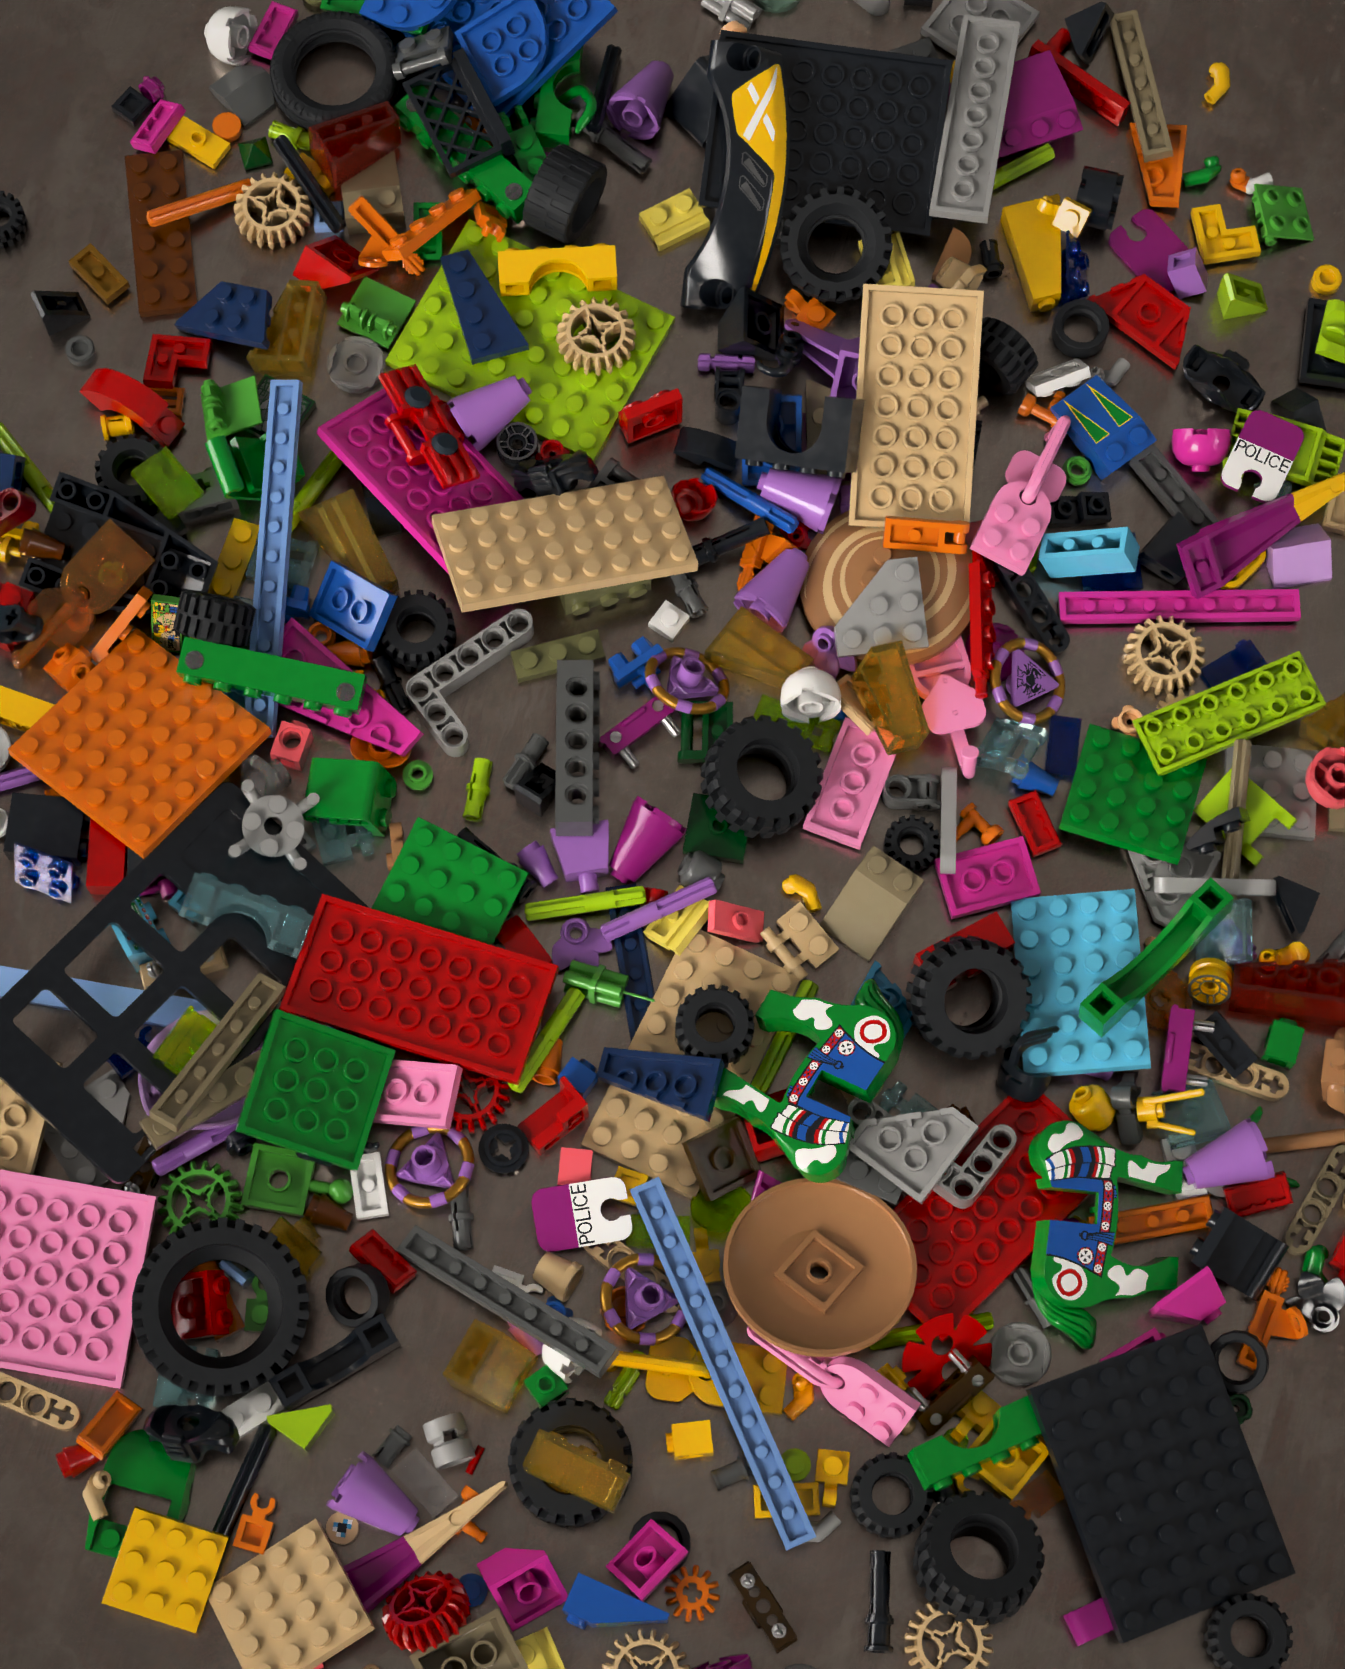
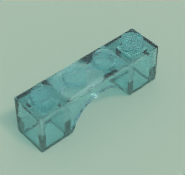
M196 872L192 877L178 914L181 917L209 926L212 921L224 914L240 913L247 915L262 927L266 936L267 948L296 959L302 950L313 915L307 914V911L299 906L291 905L288 907L277 903L278 901L272 896L264 894L258 896L248 892V889L242 885H229L218 881V878L212 874H199Z

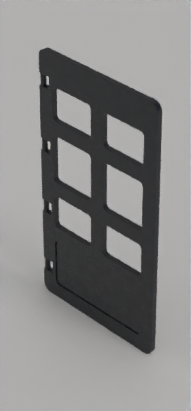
M230 782L220 784L0 999V1079L110 1181L116 1184L127 1182L156 1152V1149L151 1145L140 1156L133 1148L144 1136L148 1139L143 1129L138 1133H132L85 1090L84 1083L112 1055L117 1054L163 1094L177 1075L135 1037V1032L178 989H185L213 1016L221 1021L234 1005V1002L200 971V967L228 939L235 940L287 988L321 895L326 894L368 907L300 843L296 850L307 862V866L302 871L295 870L285 855L267 857L249 849L239 857L231 858L228 855V849L231 845L244 838L242 820L247 808L251 804L242 790ZM268 818L264 823V829L270 835H277L282 830V827L272 818ZM159 876L168 878L212 920V924L184 951L175 949L131 908V903ZM109 925L117 926L163 970L162 974L117 1017L109 1014L65 973V968ZM43 990H49L97 1035V1038L66 1068L60 1067L13 1023V1019ZM271 1013L229 1067L251 1055L265 1040L273 1016Z

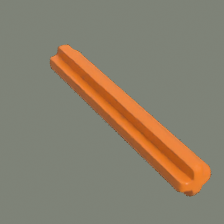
M246 178L148 210L146 215L147 221L151 227H157L236 201L237 194H244L241 189L242 185L251 186V179Z

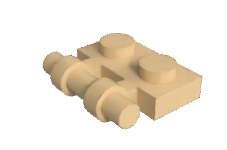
M801 902L775 922L782 930L780 934L776 935L770 927H767L760 933L767 942L765 946L771 953L774 951L785 964L783 968L789 974L792 972L800 981L808 975L801 966L804 962L807 961L816 970L839 951L838 946ZM787 940H790L800 952L796 957L784 945Z

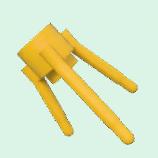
M1200 1088L1162 1096L1137 1097L1136 1110L1138 1121L1147 1122V1129L1159 1128L1194 1136L1196 1134L1194 1129L1160 1122L1159 1118H1165V1103L1204 1096L1205 1090Z

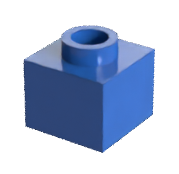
M572 1057L557 1076L558 1083L559 1079L565 1076L585 1100L598 1082L597 1073H595L597 1069L583 1058L578 1061Z

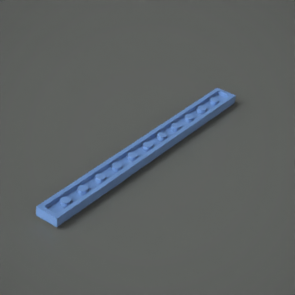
M300 380L270 381L253 607L256 609L251 630L249 648L251 651L282 657L303 390V383ZM262 695L261 699L246 696L245 709L270 727L271 735L268 738H276L278 703L273 701L274 697Z
M654 1178L629 1189L786 1551L816 1538L660 1178Z

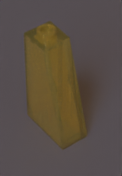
M353 489L298 512L303 529L333 561L340 562L394 595L396 591H399L397 577Z

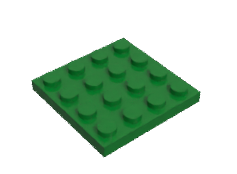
M1089 724L1059 829L1178 865L1207 759L1203 758L1168 774L1158 776L1141 739Z
M417 817L372 909L493 945L529 872L421 817Z
M279 1009L274 1010L235 1131L354 1172L357 1171L396 1050Z

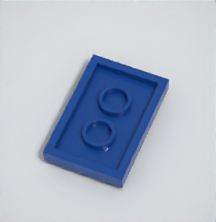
M331 560L309 616L363 649L374 652L398 596L340 562Z

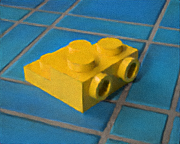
M993 1419L969 1448H977L989 1442L993 1432ZM1040 1436L1038 1438L1040 1443L1022 1452L1020 1447L1010 1451L1011 1457L994 1465L992 1460L982 1464V1470L976 1474L999 1494L1012 1501L1049 1455L1044 1438Z

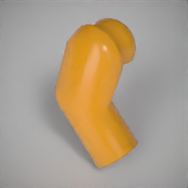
M799 1373L794 1374L792 1377L794 1399L782 1410L792 1422L814 1402L813 1383Z

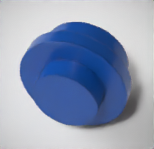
M473 1573L463 1575L459 1581L463 1584L469 1596L471 1604L469 1607H476L482 1604L488 1593L485 1580Z

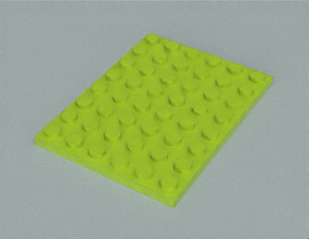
M469 219L448 255L464 250L470 251L529 344V350L472 365L441 265L385 359L386 365L393 369H399L416 364L428 386L451 397L459 396L514 375L518 380L523 377L532 390V393L528 395L531 401L508 424L523 422L531 426L536 432L538 439L542 441L545 439L557 440L563 445V448L570 450V454H574L579 449L587 452L588 456L595 463L619 421L618 412L622 411L629 404L675 323V317L618 289L588 292L584 283L579 278L565 272H554L543 276L535 283L530 295L500 296L498 251H505L508 248H518L520 250H531V248L506 236L503 237L501 242H497L496 237L490 233L487 237H484L481 233L482 228L475 221ZM593 297H595L598 304H602V301L606 298L608 306H612L617 302L619 311L626 309L628 312L627 319L633 320L634 327L632 329L636 331V338L633 340L635 342V349L630 351L631 357L629 361L622 359L623 366L621 369L612 365L613 371L611 374L606 369H601L599 377L596 375L595 370H590V373L586 376L584 367L575 371L573 369V362L566 364L564 361L565 355L559 353L558 346L560 344L556 342V335L559 333L557 326L562 322L563 313L570 314L571 305L580 308V301L582 299L586 304H591ZM586 323L579 326L572 337L577 336L578 332L584 330ZM620 336L607 344V351L616 345Z

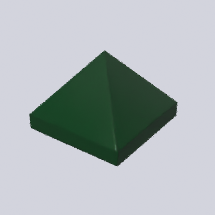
M266 136L238 143L245 170L273 164Z

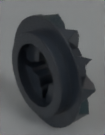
M497 1124L490 1127L482 1135L478 1147L479 1156L482 1163L492 1172L506 1175L510 1172L518 1171L524 1162L527 1161L529 1143L525 1134L518 1127L511 1124ZM497 1138L504 1145L512 1144V1147L509 1149L511 1160L503 1154L494 1156L499 1150Z

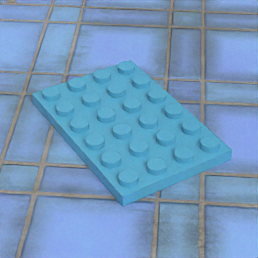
M1135 889L1029 897L1011 902L1015 959L1019 960L1023 965L1024 970L1022 973L1029 976L1031 985L1026 987V991L1032 994V1004H1026V1011L1030 1012L1028 1022L1022 1020L1020 1028L1023 1029L1021 1037L1029 1031L1051 1026L1059 1027V1031L1053 1033L1046 1043L1028 1047L1022 1053L1023 1070L1037 1075L1047 1073L1050 1076L1151 1069L1145 996L1102 1038L1079 1018L1080 1003L1103 981L1119 972L1141 953Z

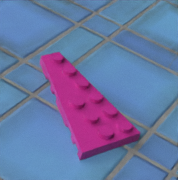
M291 618L285 624L282 657L354 672L294 618ZM366 684L360 715L352 714L351 718L334 715L333 709L322 707L321 712L303 708L304 703L292 701L291 705L278 703V706L403 757L424 735L368 684ZM340 686L337 690V697L341 701H350L355 695V689Z

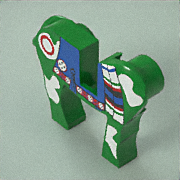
M868 979L864 982L856 995L855 1005L835 1004L820 998L793 997L774 990L769 991L755 1014L759 1028L766 1032H795L817 1043L795 1072L782 1102L775 1101L725 1067L723 1069L714 1107L734 1112L745 1118L752 1126L767 1133L803 1177L815 1183L832 1181L843 1172L849 1154L851 1137L854 1139L855 1133L850 1116L808 1098V1096H812L814 1093V1086L817 1081L820 1080L871 1103L899 1060L904 1041L903 1025L897 1011L883 996L874 979Z
M1058 1121L1048 1125L1043 1131L1036 1134L1029 1146L1030 1164L1034 1171L1042 1177V1179H1035L1037 1187L1043 1190L1096 1195L1095 1207H1090V1214H1095L1094 1224L1059 1220L1036 1221L1031 1263L1032 1288L1036 1304L1047 1321L1068 1335L1079 1347L1089 1350L1093 1348L1096 1341L1097 1320L1083 1308L1094 1306L1108 1299L1133 1298L1150 1291L1175 1290L1177 1288L1179 1257H1155L1142 1265L1133 1266L1117 1260L1111 1256L1118 1222L1117 1182L1166 1195L1182 1193L1183 1161L1157 1162L1142 1155L1129 1154L1113 1147L1077 1122Z

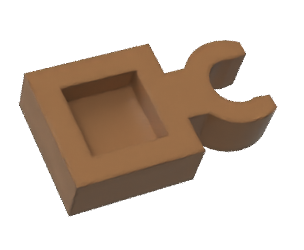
M401 822L389 824L392 853H386L388 872L391 871L404 845Z

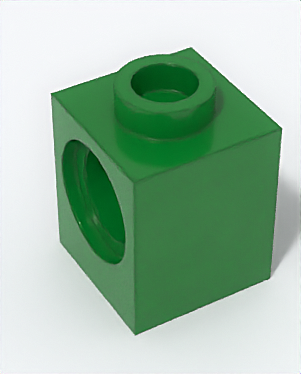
M1287 1018L1274 1019L1268 1028L1260 1061L1290 1070L1296 1063L1305 1028L1297 1026V1022Z
M547 1364L523 1381L526 1389L540 1408L548 1405L547 1402L553 1400L558 1402L569 1394V1389L562 1378L555 1374Z

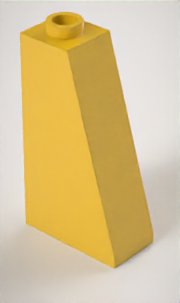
M1059 194L1050 196L1060 202ZM1041 198L1003 207L1000 219L1030 312L1037 310L1046 312L1053 309L1059 304L1061 296V229L1052 225L1055 216L1044 214L1036 209Z

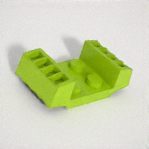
M1238 408L1230 435L1232 436L1230 452L1222 461L1223 468L1248 416L1253 411ZM1274 415L1297 425L1304 433L1303 442L1285 480L1308 487L1338 474L1345 450V439L1329 434L1322 428Z

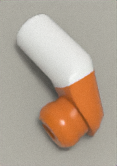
M1235 168L1230 173L1231 178L1229 181L1232 187L1247 194H1253L1255 191L1254 184L1273 185L1272 176L1268 172L1255 178L1246 176V171L1242 168Z

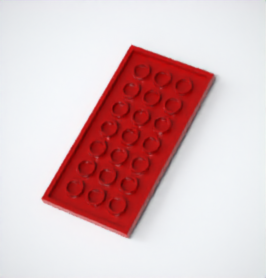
M322 894L279 1009L325 1026L441 1062L459 1065L461 1068L519 1085L557 977L559 966Z
M1044 1094L1033 1102H1022L1007 1096L978 1125L979 1129L954 1161L962 1167L988 1132L996 1125H1008L1016 1133L1017 1140L1012 1155L973 1205L965 1209L957 1208L932 1190L922 1205L907 1195L893 1209L904 1223L914 1245L917 1260V1279L908 1310L922 1324L933 1317L953 1313L955 1330L963 1315L970 1316L1033 1253L1036 1221H1064L1090 1196V1194L1043 1190L1037 1187L1035 1179H1042V1177L1034 1171L1029 1161L1028 1151L1032 1139L1036 1134L1054 1122L1073 1121ZM1004 1137L993 1139L997 1147L1005 1148L1010 1145ZM985 1161L974 1163L975 1168L980 1172H987L991 1169L990 1165ZM959 1185L955 1188L956 1193L962 1197L972 1194L970 1188L965 1185ZM940 1334L936 1337L944 1343L950 1335Z

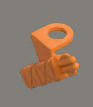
M359 196L348 207V211L371 236L358 256V264L373 268L386 267L388 262L381 251L388 247L390 239L399 233L371 205L367 198ZM412 253L402 260V267L405 268V271H408V274L420 276L421 272L425 271L423 266L424 260L417 253Z
M755 514L754 520L759 519L760 516ZM768 521L766 523L770 534L745 545L739 564L744 569L739 574L740 577H738L736 582L738 591L754 578L755 573L753 570L761 569L764 560L769 564L785 549L792 550L797 548L787 539L772 535L774 525Z
M1281 1267L1276 1268V1271L1267 1283L1268 1291L1263 1290L1261 1296H1259L1253 1317L1249 1322L1250 1325L1248 1330H1246L1257 1336L1266 1348L1271 1336L1298 1340L1308 1335L1307 1324L1301 1311L1296 1306L1285 1310L1282 1309L1285 1298L1280 1297V1294L1287 1291L1285 1288H1288L1290 1278L1287 1277L1288 1271H1282ZM1242 1343L1238 1351L1236 1363L1255 1371L1257 1367L1255 1352L1248 1345Z

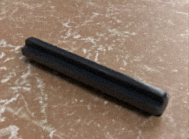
M613 44L607 46L595 89L596 112L585 127L588 132H593L594 134H598L601 131L622 53L621 48Z
M285 135L278 136L273 140V146L300 186H302V189L308 195V198L330 230L335 234L339 233L346 227L345 221Z
M265 1423L259 1425L212 1531L229 1536L230 1538L276 1434L274 1427Z

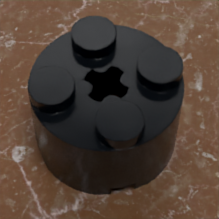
M1084 165L1076 201L1092 209L1085 226L1101 230H1112L1124 175H1120L1119 172Z

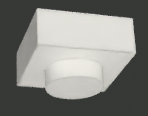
M665 600L649 621L648 627L673 643L689 623L690 615Z

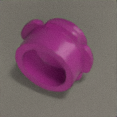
M144 76L143 82L138 86L141 94L152 103H155L158 99H163V91H165L163 83L155 76L151 79L149 76Z

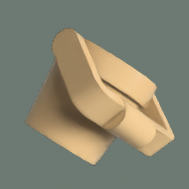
M950 257L939 270L936 282L947 289L977 290L987 269L981 264L970 266L954 257Z

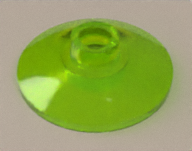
M738 1187L710 1202L705 1201L702 1191L699 1189L696 1197L693 1196L690 1203L691 1215L694 1221L706 1230L719 1233L730 1232L738 1215L751 1202V1195L744 1188Z

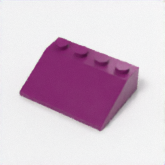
M1050 50L1014 62L998 159L1076 134L1083 130L1075 101ZM949 83V91H948L947 104H948L949 95H950L951 83Z

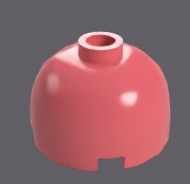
M1340 747V749L1324 748L1314 756L1306 770L1305 784L1310 796L1315 802L1326 808L1336 810L1345 808V747Z

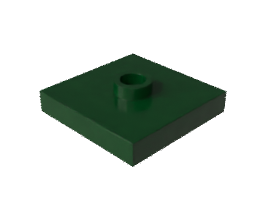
M693 793L683 854L688 852L692 854L697 850H701L719 860L743 864L748 837L744 836L745 831L739 829L735 833L728 829L730 824L727 821L723 820L720 823L715 818V815L718 813L715 808H708L705 800L709 795Z

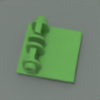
M1254 184L1255 191L1251 200L1254 203L1255 216L1259 219L1257 224L1261 227V241L1265 242L1266 246L1275 245L1277 238L1314 240L1302 188Z
M365 276L350 302L344 301L342 303L340 312L343 314L338 320L337 325L355 334L369 338L376 344L389 349L413 309L416 300Z
M255 375L223 387H219L211 379L203 382L201 386V401L207 441L217 436H228L263 423Z

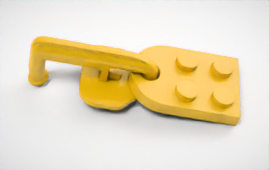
M674 1336L664 1343L650 1346L648 1355L619 1351L620 1353L606 1371L613 1372L618 1366L647 1370L645 1387L648 1394L654 1399L680 1402L694 1392L704 1403L724 1408L713 1380L707 1381L711 1376L700 1351L697 1352L690 1341L683 1337ZM731 1342L762 1413L781 1415L787 1365L762 1346Z

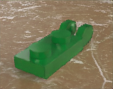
M517 105L514 107V112L522 128L513 131L510 120L505 112L498 113L512 140L515 150L513 157L519 171L533 182L541 164L546 159V154L532 124L528 122L524 109L521 105Z

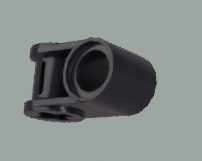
M720 366L715 367V418L721 424L733 425L739 420L745 368L723 370ZM725 404L733 405L734 408L725 409L722 406Z
M17 604L0 605V643L31 642L39 637L44 626L41 617L26 613L24 608Z

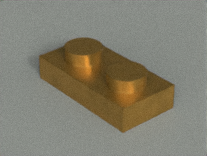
M91 243L68 261L72 269L107 305L130 287L129 282Z

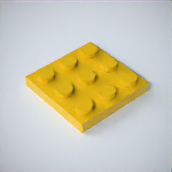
M135 1506L101 1603L196 1633L229 1536Z

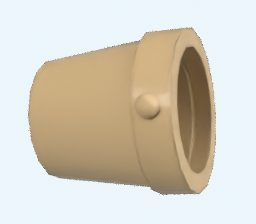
M546 1252L535 1268L533 1280L551 1292L556 1299L566 1302L576 1290L583 1276L584 1266L576 1261L572 1262L551 1252Z

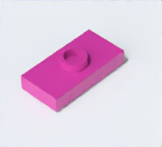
M272 1L248 46L249 52L271 60L278 42L293 27L299 17L298 10Z
M160 99L131 139L130 143L133 148L156 154L186 112L182 104Z

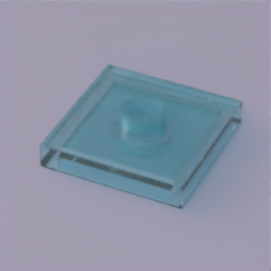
M1247 898L1233 900L1231 913L1196 946V961L1208 957L1218 958L1225 961L1228 965L1253 961L1252 900Z
M1212 1078L1208 1079V1081H1201L1207 1082V1087L1186 1085L1185 1091L1203 1088L1205 1090L1204 1096L1165 1103V1118H1159L1160 1122L1183 1126L1196 1131V1134L1192 1136L1163 1130L1170 1150L1215 1140L1231 1129ZM1161 1091L1151 1093V1096H1162L1177 1092L1167 1091L1163 1094Z

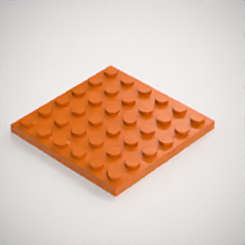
M135 628L109 653V656L102 659L10 746L8 752L11 757L132 851L145 859L271 735V729L222 691L213 689L212 684L202 682L201 686H194L184 683L183 678L176 672L179 659L138 628Z

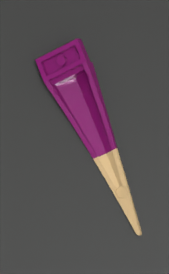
M506 1481L497 1483L435 1520L343 1566L366 1612L369 1613L506 1489L508 1483Z

